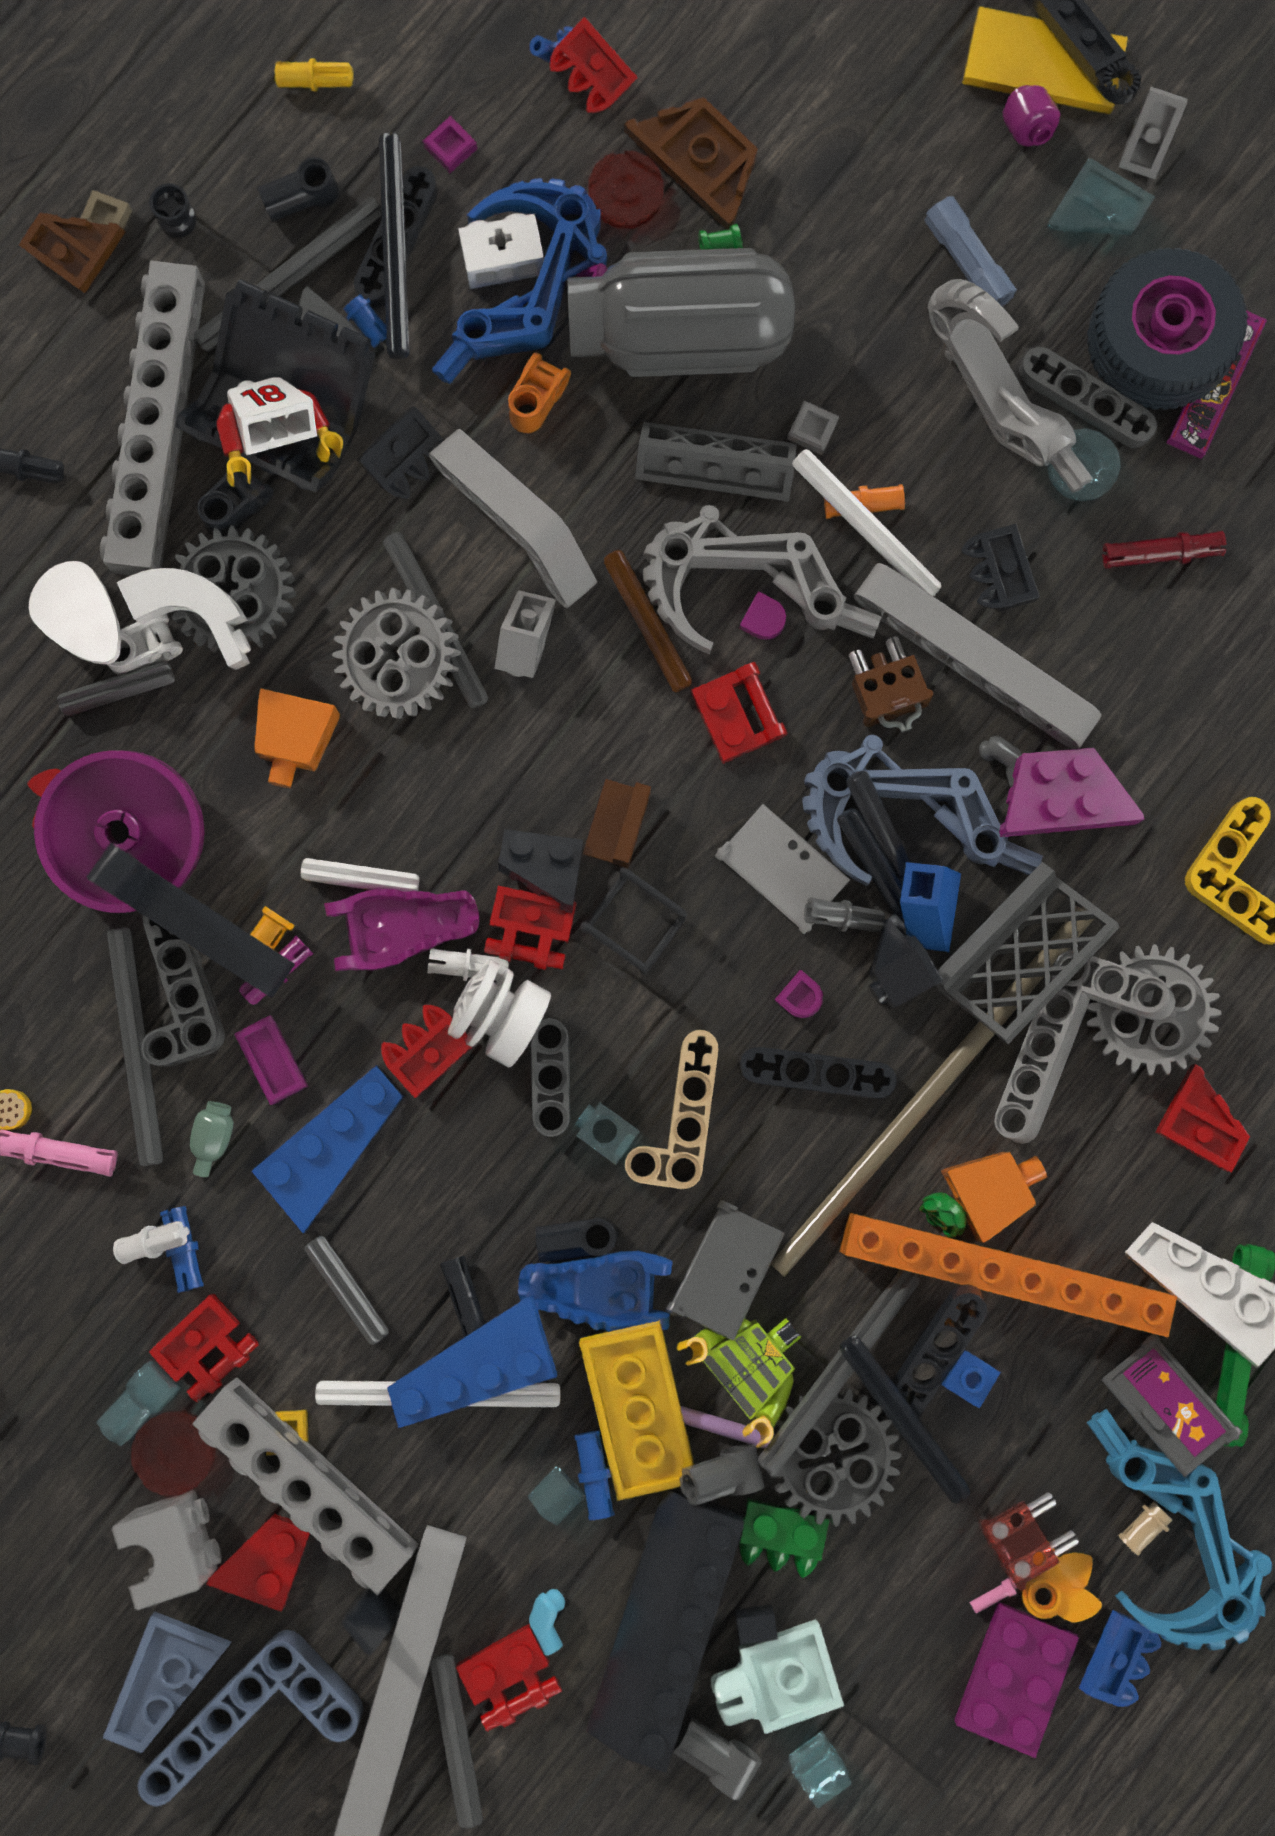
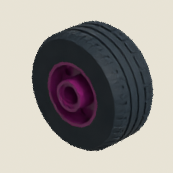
M1160 248L1137 255L1136 258L1128 260L1127 263H1124L1120 269L1113 273L1095 305L1087 334L1088 352L1091 355V363L1094 364L1093 368L1096 372H1099L1098 376L1103 380V383L1139 405H1143L1144 408L1175 409L1178 406H1187L1188 403L1192 404L1197 399L1204 398L1205 395H1208L1212 389L1218 386L1243 346L1247 333L1248 322L1246 320L1248 313L1246 312L1247 307L1244 303V296L1240 293L1241 289L1236 285L1235 279L1231 277L1228 271L1224 270L1221 264L1216 263L1215 260L1209 259L1208 256L1202 255L1199 252H1191L1188 249L1183 250L1181 248H1165L1164 250Z

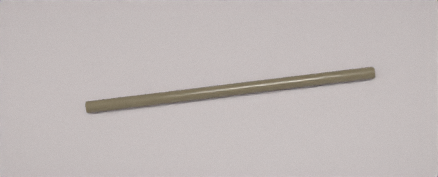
M1078 907L1076 909V912L1083 910ZM1094 919L1077 921L1078 938ZM1071 921L1065 922L1050 940L1071 939ZM1069 948L1050 949V967H1053L1058 956ZM1040 950L1025 969L1044 968V950ZM1045 976L1022 978V996H1028ZM1016 979L1000 998L1016 997ZM1017 1005L994 1007V1020L1002 1026L1017 1009ZM981 1022L975 1025L774 1257L770 1264L784 1277L790 1272L995 1035Z

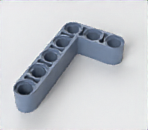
M291 1630L280 1631L247 1662L153 1759L139 1779V1795L143 1801L153 1806L164 1805L170 1801L278 1689L288 1697L326 1738L335 1742L346 1741L354 1734L363 1714L362 1701L301 1635ZM279 1646L287 1648L291 1652L293 1660L288 1663L279 1661L274 1655V1648ZM250 1677L258 1680L262 1685V1692L251 1693L245 1687L244 1679ZM307 1677L317 1679L322 1686V1691L318 1693L309 1692L303 1685V1679ZM336 1708L347 1710L351 1715L352 1721L349 1723H339L334 1719L332 1710ZM214 1710H226L231 1716L232 1723L222 1724L217 1721ZM192 1740L198 1743L201 1748V1754H190L185 1748L184 1741ZM154 1772L165 1773L169 1777L171 1785L163 1786L157 1783Z

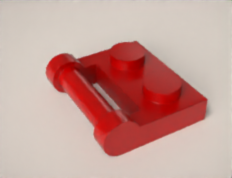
M756 662L746 664L734 672L691 690V695L722 764L777 741L788 734L783 722H778L758 678L761 673ZM743 683L765 729L757 734H754L733 688Z

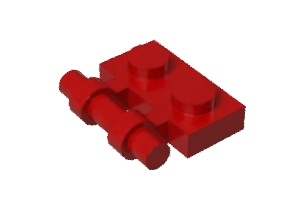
M498 886L489 925L505 929L502 940L487 938L484 953L499 956L500 959L510 963L512 959L534 963V968L546 970L547 966L563 969L566 954L551 951L552 941L569 942L577 902H574L573 913H567L560 909L559 902L549 896H539L531 892ZM517 933L539 936L538 948L516 944Z
M213 1293L157 1343L149 1353L175 1382L181 1380L189 1372L197 1381L187 1390V1393L195 1402H199L208 1392L213 1394L222 1386L221 1380L235 1367L241 1368L249 1361V1354L259 1346V1342L250 1333H247L238 1343L229 1336L241 1323ZM217 1346L224 1356L211 1368H208L201 1360Z
M530 1624L459 1661L455 1667L474 1706L490 1698L494 1706L493 1710L481 1716L482 1724L487 1732L500 1725L504 1728L516 1722V1716L534 1706L537 1710L549 1704V1698L562 1692V1687L556 1676L541 1682L537 1674L538 1671L549 1666V1659L544 1655ZM523 1680L527 1691L508 1701L503 1690Z

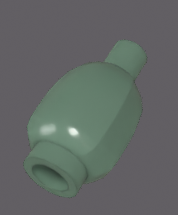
M208 1101L206 1109L197 1114L190 1137V1149L196 1157L193 1174L200 1177H209L212 1162L221 1158L225 1153L234 1125L233 1118L230 1115L231 1106L220 1102Z

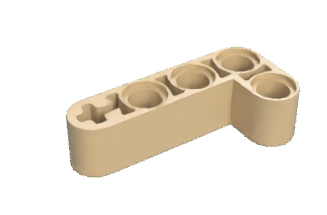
M695 1030L689 1033L683 1040L680 1050L668 1147L665 1149L638 1146L632 1149L627 1154L625 1170L633 1181L643 1184L688 1189L695 1186L700 1180L703 1171L718 1057V1043L710 1032ZM697 1038L704 1039V1046L710 1047L711 1050L710 1054H704L701 1059V1067H709L708 1075L698 1070L684 1071L685 1063L690 1066L694 1065L695 1053L688 1051V1045L695 1044ZM689 1078H698L705 1085V1094L698 1101L689 1100L683 1093V1084ZM687 1117L695 1119L700 1126L699 1136L692 1141L682 1140L677 1133L679 1122ZM638 1153H648L655 1161L654 1170L647 1176L637 1175L631 1168L632 1158ZM680 1158L691 1160L695 1166L694 1175L688 1181H678L672 1175V1166Z

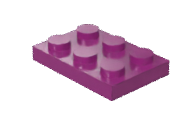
M998 1601L954 1720L956 1725L1036 1758L1079 1639L1077 1634Z

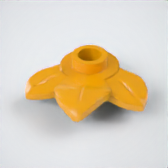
M1044 1541L1043 1543L1039 1544L1037 1547H1039L1040 1545L1044 1544L1045 1542H1047V1543H1050V1542H1049V1541ZM1036 1551L1032 1555V1561L1036 1566H1040L1044 1562V1556L1040 1551ZM1082 1553L1064 1554L1060 1557L1057 1556L1056 1560L1029 1575L1030 1579L1025 1583L1022 1591V1599L1026 1609L1038 1618L1048 1619L1059 1615L1070 1622L1084 1621L1095 1615L1101 1609L1102 1603L1096 1596L1084 1589L1091 1575L1092 1557ZM1040 1588H1045L1050 1592L1051 1599L1046 1605H1040L1036 1601L1035 1594Z

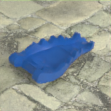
M619 1251L560 1264H527L521 1270L519 1276L518 1295L520 1301L533 1295L537 1310L556 1312L560 1318L572 1320L575 1324L588 1323L595 1330L604 1329L610 1332L659 1320L662 1330H668L670 1314L653 1309L654 1275H670L672 1273V1260L641 1251Z

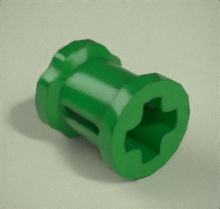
M738 224L731 225L728 230L707 233L705 230L698 232L700 250L743 248Z

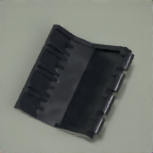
M240 279L235 289L233 288L226 293L212 372L198 399L178 413L176 428L189 433L191 437L198 441L208 442L222 449L217 430V420L222 407L229 404L227 391L237 387L243 381L255 383L274 377L281 378L293 387L311 392L316 397L330 424L328 430L336 432L343 439L340 457L338 458L335 451L329 448L330 456L328 462L321 461L317 456V447L320 441L318 435L250 455H246L243 452L241 457L258 465L267 473L277 474L294 482L301 489L318 492L334 477L358 429L375 359V353L369 351L371 339L347 327L342 328L338 337V323L310 310L305 313L303 320H301L303 307L275 294H271L266 303V290Z

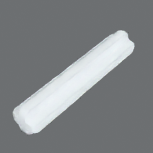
M309 858L304 859L301 866V878L305 881L367 890L397 889L408 892L418 891L419 877L413 873Z

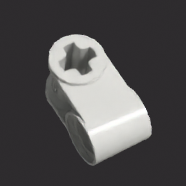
M167 614L145 624L137 621L120 630V648H130V655L124 661L108 664L114 673L122 675L159 662H167L181 654L183 647L180 642H175L167 625L169 622ZM156 634H158V636H159V638H160V640H161L160 643H159V641H158V639H157V637H156Z

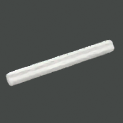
M803 450L794 459L793 467L899 574L932 596L938 593L942 587L941 583L809 450Z

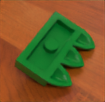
M748 1498L744 1514L745 1524L739 1540L741 1557L744 1563L749 1566L760 1556L763 1548L767 1549L768 1562L772 1570L777 1572L787 1563L790 1556L794 1555L797 1572L801 1578H805L814 1570L818 1561L822 1560L829 1517L825 1516L822 1524H817L814 1521V1513L810 1512L803 1518L798 1514V1509Z

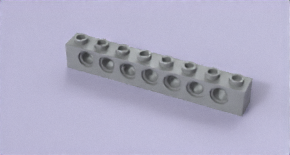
M150 261L148 275H144L142 278L141 293L144 304L142 312L139 311L136 315L135 328L138 342L137 348L131 350L129 361L130 370L133 374L131 386H126L124 391V407L127 412L125 423H121L118 429V444L121 447L119 461H115L112 467V481L115 484L113 498L108 499L106 505V519L109 522L107 536H103L100 543V557L114 574L131 576L142 571L162 568L183 430L176 428L178 413L187 406L196 347L194 334L199 328L205 282L197 266ZM176 304L172 311L167 313L161 312L166 305ZM170 341L165 349L155 350L160 342ZM159 377L165 378L160 386L150 387L154 379ZM152 414L159 415L155 423L144 425V421L148 416ZM147 451L153 452L150 460L138 463L141 454ZM147 489L144 498L132 501L133 494L137 490ZM134 526H141V532L137 537L126 539L129 529Z

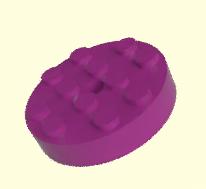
M124 750L103 751L84 756L72 762L53 778L45 789L36 810L34 837L37 853L43 868L52 882L63 893L76 902L98 911L127 913L137 910L86 878L109 843L111 842L180 889L190 878L199 862L204 843V820L199 802L186 780L171 766L153 756L140 752ZM117 820H123V823L128 827L129 836L131 837L127 838L125 842H119L112 836L111 828Z

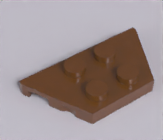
M704 97L686 102L685 105L678 108L669 107L657 111V117L641 122H636L635 118L628 120L624 124V132L726 230L730 229V226L734 224L750 178L758 148Z

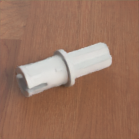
M432 948L430 949L429 959L441 960L446 963L429 962L427 973L461 976L463 981H467L468 977L472 978L484 964L491 959L499 964V969L494 981H497L503 972L508 969L509 963L499 957L471 954V949H467V953Z
M180 1221L160 1227L146 1226L141 1229L140 1233L117 1239L113 1246L115 1258L122 1264L143 1257L157 1258L162 1255L163 1251L186 1244L187 1235L190 1232L188 1227H184Z

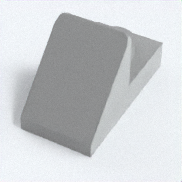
M1150 87L1140 114L1134 121L1119 164L1120 168L1152 179L1156 178L1187 105V98Z

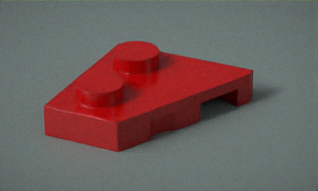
M274 1514L210 1576L206 1585L282 1612L311 1533L297 1528L291 1519Z

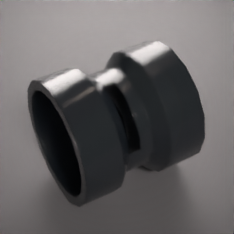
M166 183L154 189L150 195L149 204L162 231L174 238H181L190 234L196 226L197 218L183 188L177 184Z

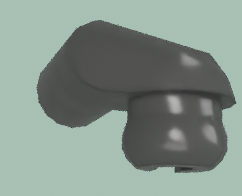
M992 736L989 740L983 741L980 744L979 753L985 761L996 759L1004 765L1009 786L1012 787L1014 783L1012 775L1015 762L1022 753L1016 746L1001 736Z

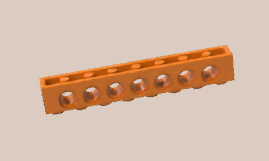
M850 1212L848 1213L839 1251L844 1255L961 1285L969 1284L980 1290L1169 1337L1177 1296Z

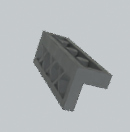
M643 422L638 446L635 479L789 501L794 474L792 463L796 458L797 444Z

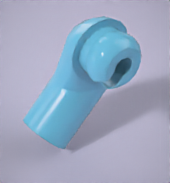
M551 1589L547 1593H541L536 1598L529 1618L531 1629L545 1656L556 1652L563 1646L553 1624L557 1617V1612L564 1609L565 1599L562 1593L556 1589Z

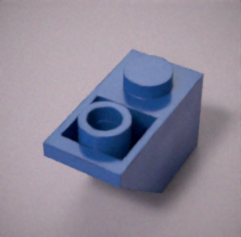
M906 862L900 900L906 934L911 937L915 936L925 950L949 952L961 873L945 866Z

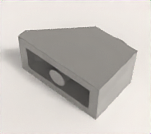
M518 590L500 629L495 669L506 671L508 674L516 677H534L544 650L556 599Z

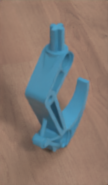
M1107 1409L1091 1416L1092 1419L1087 1424L1109 1454L1106 1462L1111 1473L1126 1486L1140 1490L1173 1514L1179 1512L1191 1521L1211 1588L1195 1604L1183 1611L1172 1614H1156L1146 1611L1132 1603L1122 1591L1115 1595L1116 1598L1146 1629L1152 1633L1159 1634L1164 1640L1176 1645L1183 1642L1186 1648L1199 1650L1202 1644H1205L1209 1650H1221L1226 1646L1225 1640L1233 1638L1239 1644L1248 1640L1249 1633L1256 1627L1260 1616L1265 1617V1606L1260 1595V1588L1263 1576L1271 1572L1272 1562L1261 1551H1249L1229 1537L1218 1478L1215 1472L1201 1463L1186 1477H1183L1163 1452L1140 1446L1136 1440L1129 1441ZM1133 1457H1138L1140 1461L1138 1472L1132 1476H1126L1124 1473L1126 1462ZM1175 1494H1182V1495H1183V1498H1184L1186 1507H1185L1184 1505H1182L1183 1500H1182L1181 1498H1179L1178 1496H1176ZM1232 1550L1244 1557V1563L1238 1568L1235 1567ZM1236 1599V1610L1229 1616H1223V1607L1226 1602Z

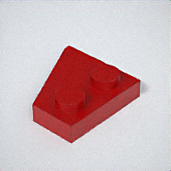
M1192 1064L1155 1133L1225 1172L1232 1173L1250 1136L1242 1124L1233 1118L1229 1110L1230 1107L1222 1096L1216 1094L1204 1077L1205 1072L1196 1064Z

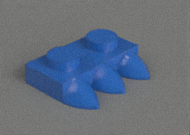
M1112 1610L1079 1689L1093 1698L1116 1706H1129L1138 1701L1137 1690L1128 1681L1129 1679H1141L1150 1673L1148 1662L1140 1654L1150 1653L1159 1649L1162 1645L1159 1635L1146 1629L1135 1618Z

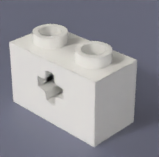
M516 213L507 216L504 220L493 222L474 221L468 224L467 227L458 228L470 289L539 275L544 256L535 214L525 215ZM505 246V249L498 250V247Z

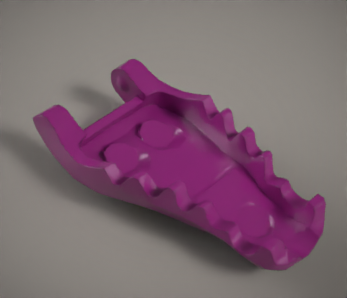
M374 889L340 901L324 903L326 917L345 915L351 955L334 958L335 971L378 970L391 967L416 954L437 947L444 942L470 936L479 927L477 904L467 891L433 894L423 891L404 892L397 889Z

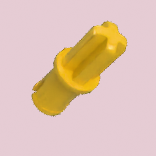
M310 58L309 62L277 61V64H275V80L278 88L310 87L311 91H317L319 87H350L353 84V69L347 62H317L315 58Z

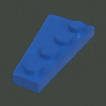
M378 1065L252 1170L253 1174L302 1233L307 1232L318 1213L333 1196L344 1177L353 1168L370 1141L374 1139L404 1097Z
M533 1295L525 1298L388 1386L387 1390L398 1428L558 1376Z

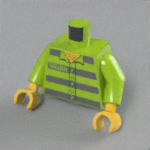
M744 1318L734 1341L704 1328L695 1337L679 1342L677 1345L678 1350L690 1346L693 1351V1357L685 1363L689 1366L703 1361L748 1418L751 1420L756 1416L754 1421L743 1428V1436H748L754 1429L758 1430L761 1439L756 1448H760L772 1439L773 1427L786 1408L794 1383L792 1375L794 1367L783 1353L801 1338L790 1322L785 1318L770 1332L766 1333L756 1319L749 1321Z

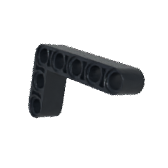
M111 842L86 876L88 880L131 906L271 998L274 997L295 966L293 962L165 880Z

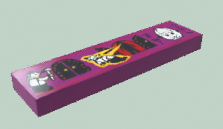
M1246 311L1248 313L1246 320L1248 322L1247 333L1234 363L1218 386L1212 389L1208 395H1205L1200 400L1197 399L1192 404L1188 403L1187 406H1183L1166 442L1167 444L1200 459L1206 454L1267 319L1249 311Z

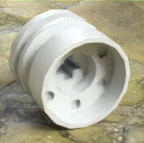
M489 959L481 970L469 980L454 1008L448 1035L458 1039L470 1025L471 1029L466 1039V1045L470 1047L474 1046L484 1034L489 1035L485 1055L509 1068L519 1059L537 1030L548 1007L551 993L529 980L523 982L514 993L509 991L513 980V971L505 970L495 983L493 981L497 975L499 964Z

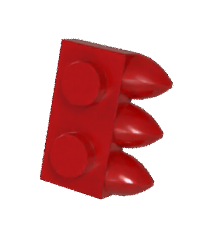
M585 17L561 40L554 49L550 59V71H563L571 66L574 68L569 78V92H581L589 87L592 88L587 99L586 111L588 113H596L608 107L610 108L638 78Z
M433 1005L423 1006V1019L429 1030L428 1032L417 1025L406 1023L402 1025V1036L408 1048L407 1051L394 1043L383 1042L381 1044V1053L385 1065L414 1098L419 1097L472 1048L466 1045L468 1036L466 1032L458 1039L448 1035L453 1018L443 1009Z

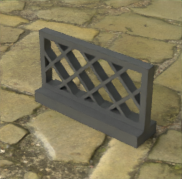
M1042 862L939 968L938 972L943 981L936 986L939 992L950 1001L954 1000L1001 1040L1009 1044L1119 929V924L1057 878L1055 871ZM1058 892L1070 900L1071 912L1047 914V904ZM1076 906H1078L1083 911L1076 912ZM1095 919L1104 926L1095 936L1078 938L1077 921ZM1071 921V939L1049 940V923ZM1042 924L1043 941L1020 943V932L1026 926ZM1085 946V947L1079 952V947ZM1073 947V959L1066 966L1050 967V949ZM1044 950V968L1021 970L1020 952ZM1015 953V970L992 972V961L999 954ZM1057 975V976L1051 981V976ZM1045 976V989L1039 995L1022 996V978ZM1016 979V997L994 999L993 981ZM987 981V999L970 1001L961 994L971 983ZM1017 1005V1018L1006 1029L994 1020V1007ZM980 1008H988V1015Z

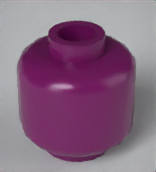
M1024 85L1017 88L1008 97L1003 110V120L1014 140L1019 145L1028 147L1042 145L1050 140L1059 124L1060 112L1044 87Z

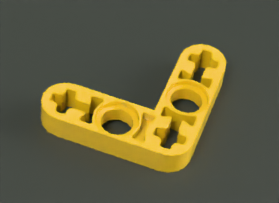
M1248 797L1237 802L1230 809L1189 868L1185 876V885L1194 897L1263 944H1275V932L1268 935L1266 933L1268 925L1259 918L1252 920L1251 923L1248 921L1257 912L1259 906L1262 907V910L1257 915L1265 920L1274 918L1275 903L1234 875L1270 821L1268 805L1257 797ZM1253 808L1256 811L1253 817L1258 822L1254 821L1246 825L1242 832L1235 830L1246 818L1242 810L1246 811ZM1223 837H1229L1236 842L1237 854L1232 859H1227L1219 853L1218 843ZM1209 871L1212 874L1210 877L1211 883L1217 887H1222L1228 883L1229 887L1220 894L1217 900L1215 896L1220 891L1213 886L1201 888L1199 885L1202 879L1197 875L1198 873L1203 874ZM1233 892H1240L1247 897L1248 908L1243 914L1235 913L1229 906V898Z

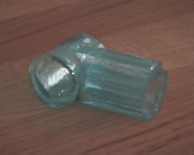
M150 1359L133 1375L125 1385L127 1389L96 1421L100 1431L110 1441L120 1446L129 1441L149 1417L161 1411L182 1388L153 1359Z

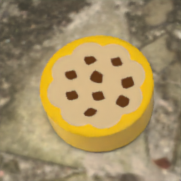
M1 1090L0 1129L15 1130L21 1128L28 1122L32 1113V1105L29 1098L18 1090Z

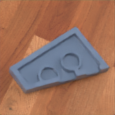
M154 1612L149 1619L103 1738L142 1753L228 1648L231 1641Z

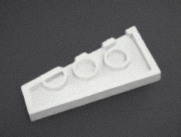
M1153 1222L1125 1251V1255L1171 1295L1177 1296V1300L1256 1368L1275 1349V1284L1240 1269L1238 1265L1224 1258L1223 1260L1203 1250L1202 1247Z

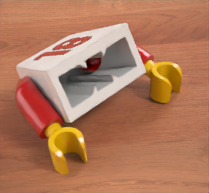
M276 377L255 383L243 381L237 387L227 391L229 404L222 407L217 420V430L224 456H229L230 459L227 462V481L232 487H235L233 473L237 471L246 474L248 484L251 482V464L246 458L241 457L243 452L246 455H250L318 435L320 438L317 447L318 458L323 462H328L330 456L329 448L335 451L338 458L340 457L343 439L336 432L328 430L330 424L316 397L311 392L297 389L283 379Z

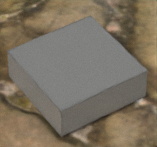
M804 401L787 440L823 455L840 416Z

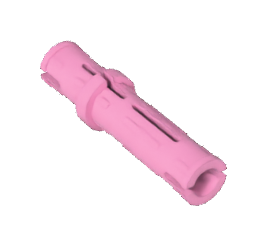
M0 1129V1156L21 1159L28 1165H35L36 1163L51 1164L111 1177L117 1164L118 1153L115 1150L44 1138L41 1133L36 1132L28 1135Z

